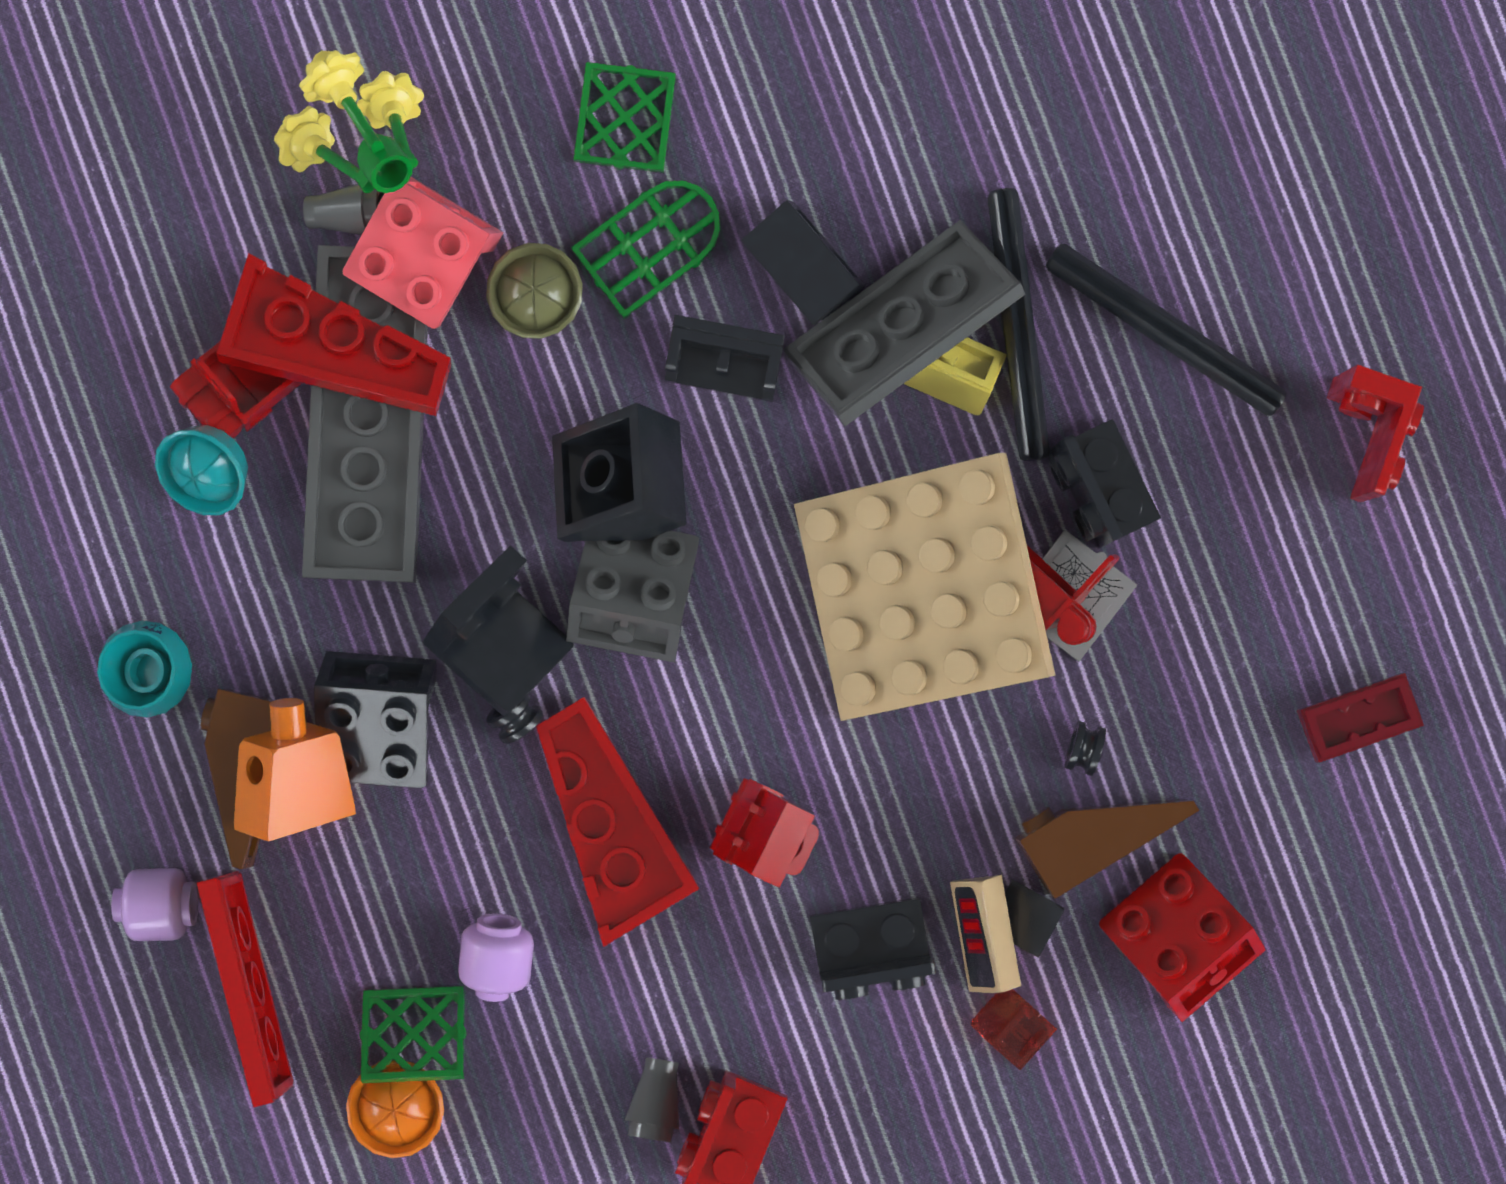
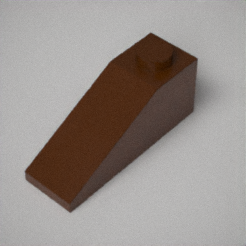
M218 689L216 698L209 697L204 706L201 730L207 731L204 745L231 865L234 868L246 869L254 866L260 839L234 830L239 744L244 738L271 731L269 703L274 700L230 689Z
M1187 799L1061 809L1056 813H1053L1050 807H1046L1021 823L1025 832L1015 837V840L1048 894L1056 899L1200 810L1194 801Z

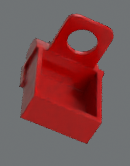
M219 341L197 360L195 358L190 361L191 367L172 382L170 389L179 398L178 402L184 409L188 408L201 425H209L223 430L234 439L241 432L242 428L248 432L273 412L271 408L302 383L219 362L216 355Z
M1027 545L1045 629L1057 628L1060 639L1069 645L1088 642L1094 637L1097 624L1092 614L1081 603L1086 599L1085 597L1118 562L1120 557L1116 554L1110 555L1083 585L1076 590Z
M743 778L738 791L733 792L730 798L733 801L721 825H717L714 831L716 835L709 848L714 851L713 855L730 865H737L750 875L780 888L786 874L797 875L803 870L818 840L819 830L812 824L815 815L783 798V794L755 780Z

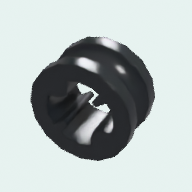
M529 694L508 716L501 715L495 708L489 712L486 722L491 728L500 729L498 736L503 743L509 744L522 738L541 720L542 710L536 705H529L531 699Z
M1078 721L1069 742L1064 768L1073 770L1074 767L1081 766L1085 774L1093 776L1102 754L1106 728L1097 727L1096 730L1090 731L1086 728L1085 722Z

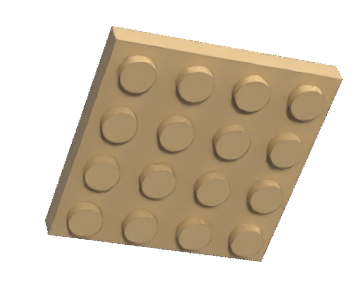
M996 453L794 504L841 721L1055 676L1006 453Z

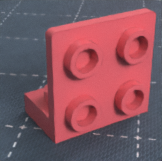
M410 177L409 181L401 189L395 192L384 193L342 272L347 278L428 327L435 329L441 326L481 253L493 252L504 232Z

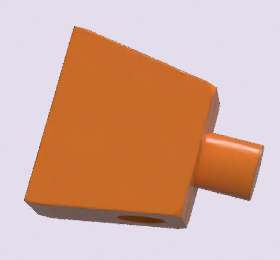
M283 698L270 702L271 731L244 738L239 744L234 830L269 842L355 815V803L342 745L336 731L308 722L305 723V709L302 699Z

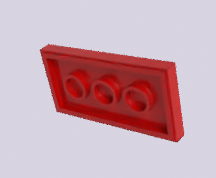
M239 871L197 882V887L254 1108L276 1101L293 1087L294 1079L242 874Z

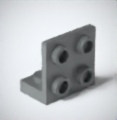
M668 531L645 540L585 541L570 600L566 641L675 663L699 538L691 534Z

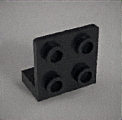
M1113 419L1076 437L1073 434L1065 437L1051 449L1055 459L1048 462L1049 468L1061 491L1070 488L1079 509L1073 511V517L1087 542L1094 539L1098 548H1101L1161 519Z
M511 545L440 614L422 641L431 652L503 716H508L574 646V643L566 641L567 636L517 592L521 584L515 577L527 560Z
M326 651L314 684L315 725L335 730L339 735L350 783L424 788L428 780V707L437 679L436 659Z
M919 897L809 915L823 992L834 991L836 1000L869 995L868 985L885 982L891 984L892 990L921 987L926 985L925 976L937 974L935 961L929 954Z

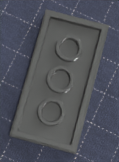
M959 220L793 341L783 351L797 371L839 421L846 426L1025 295V292L1015 276Z

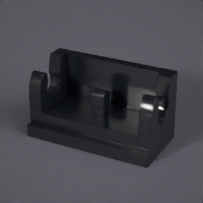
M786 200L741 240L812 325H816L820 320H824L865 287L864 283L795 202Z
M674 315L665 365V382L773 402L785 335Z

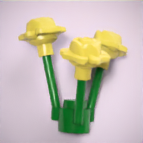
M337 50L317 53L312 62L306 65L305 72L307 76L300 82L299 87L304 92L303 96L307 102L321 100L325 103H331L334 101L339 109L346 110L364 138L358 147L357 163L359 168L331 150L335 139L330 132V116L325 113L318 114L317 110L312 106H307L298 114L285 116L283 124L274 136V141L280 148L279 162L286 167L292 165L295 171L301 173L312 164H322L324 161H327L355 180L364 193H371L374 189L382 193L395 192L401 189L412 176L413 168L418 165L417 158L410 150L403 124L407 120L417 118L420 115L421 109L418 103L424 98L423 91L411 83L407 73H399L395 76L388 71H382L372 82L363 84L360 87L359 93L362 99L356 104L357 95L353 90L354 82L364 72L358 54L343 55ZM387 125L392 129L394 139L382 134H376L372 127L380 129Z

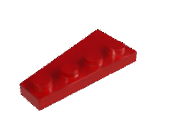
M248 253L216 353L218 361L221 363L437 416L451 369V357L389 325L383 327L362 316L360 310L342 301L337 303L311 289V285L292 275L287 277L267 267L265 261Z
M583 697L541 722L536 728L555 791L563 810L572 846H574L588 899L592 905L602 945L605 947L697 891L700 887L587 699Z

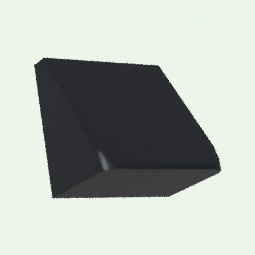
M1012 879L1005 891L1014 945L1039 957L1065 908Z

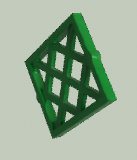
M586 62L574 162L612 166L617 170L628 168L664 173L676 73L639 69L633 65L623 67ZM602 72L621 74L624 80L611 90H608L598 78V75ZM639 77L659 79L662 84L646 95L635 80ZM592 81L603 96L588 107ZM630 85L641 101L625 112L614 97ZM667 91L664 116H662L652 101ZM609 102L620 117L603 128L592 113ZM644 107H647L657 122L641 133L630 118ZM588 119L598 134L583 144L586 120ZM625 123L636 138L620 150L609 134ZM662 128L658 154L647 139ZM604 140L615 155L611 158L591 156L587 151ZM641 144L652 157V160L648 163L629 161L626 155Z
M464 986L364 990L362 1030L359 1033L362 1041L361 1082L382 1083L464 1079V1039L467 1036V1031L464 1027ZM445 997L433 1009L421 999ZM405 999L394 1011L383 1001ZM452 1001L458 1005L457 1023L453 1027L439 1015ZM415 1003L427 1015L412 1029L400 1016ZM376 1004L388 1017L373 1030L370 1028V1009ZM432 1021H435L446 1034L432 1047L419 1034ZM395 1022L407 1035L392 1048L380 1036ZM454 1039L457 1042V1060L451 1065L439 1052ZM414 1040L427 1053L412 1067L399 1054ZM375 1042L387 1055L372 1069L369 1066V1047ZM432 1059L445 1069L421 1071ZM393 1060L404 1070L403 1072H382Z

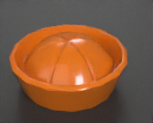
M393 1060L382 1072H403L404 1070ZM407 1062L412 1067L415 1065V1063ZM360 1074L350 1088L346 1111L348 1125L361 1145L373 1154L388 1158L412 1156L430 1144L440 1130L444 1115L442 1092L435 1080L362 1083Z

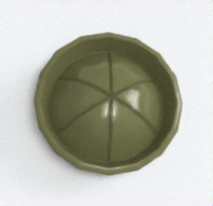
M526 243L509 249L495 262L487 279L486 299L493 317L505 330L522 338L542 339L559 333L574 320L582 303L583 283L577 266L563 251L548 244Z

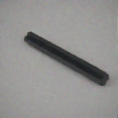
M1014 188L996 189L991 191L987 198L994 256L1015 276L1025 292L1023 297L1001 312L1018 453L1023 461L1041 460L1049 456L1050 448L1019 196Z
M1061 243L1057 246L1048 259L1046 268L1049 272L1264 415H1273L1284 402L1287 395L1285 389L1067 244Z

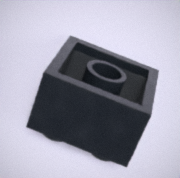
M635 403L552 436L557 539L564 542L645 540L687 525L680 421Z

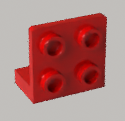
M1358 364L1333 377L1326 398L1341 403L1338 410L1350 417L1370 421L1372 415L1378 416L1350 496L1352 500L1364 502L1384 496L1387 489L1394 490L1398 485L1406 461L1399 454L1405 436L1412 437L1415 434L1423 415L1424 405L1417 403L1422 390L1421 386Z
M1183 853L1176 854L1099 921L1102 931L1156 989L1167 1007L1181 1022L1185 1021L1266 951L1251 924Z
M728 1070L725 1071L721 1083L710 1080L698 1110L697 1120L704 1123L699 1135L691 1132L688 1133L677 1160L678 1165L675 1174L683 1177L682 1184H753L788 1100V1095Z

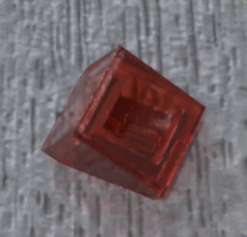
M1014 989L996 993L971 1021V1026L1019 1070L1028 1063L1057 1030L1052 1023Z

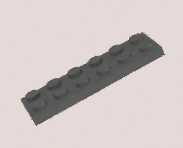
M318 245L317 293L337 303L342 301L360 310L362 316L383 327L389 325L427 345V325L343 275V268L355 247ZM311 385L302 565L303 578L416 583L424 413Z

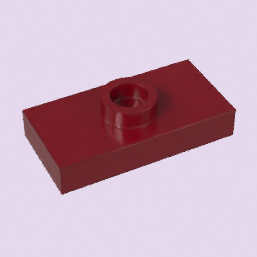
M1399 673L1296 710L1316 763L1424 726L1405 673Z

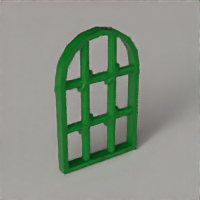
M683 180L665 181L648 191L642 192L636 200L571 247V249L593 277L596 287L602 289L620 315L625 319L692 268H697L715 248L720 234L719 211L712 197L701 187ZM672 188L690 190L670 206L665 204L663 208L653 196ZM699 195L708 203L712 212L687 231L683 228L680 232L670 216ZM647 201L657 215L631 235L630 232L624 235L616 223ZM714 221L715 229L711 241L698 255L688 240ZM659 225L661 228L665 225L675 239L649 259L648 256L642 259L632 244ZM610 229L619 241V244L590 265L580 250ZM677 249L679 252L683 249L691 261L661 283L650 268ZM627 252L638 267L608 289L596 271L620 253L625 255ZM645 276L654 289L624 310L614 295L638 277L643 279Z

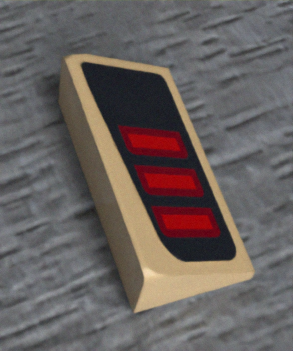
M1002 875L951 881L950 885L969 992L1002 993L1021 986Z

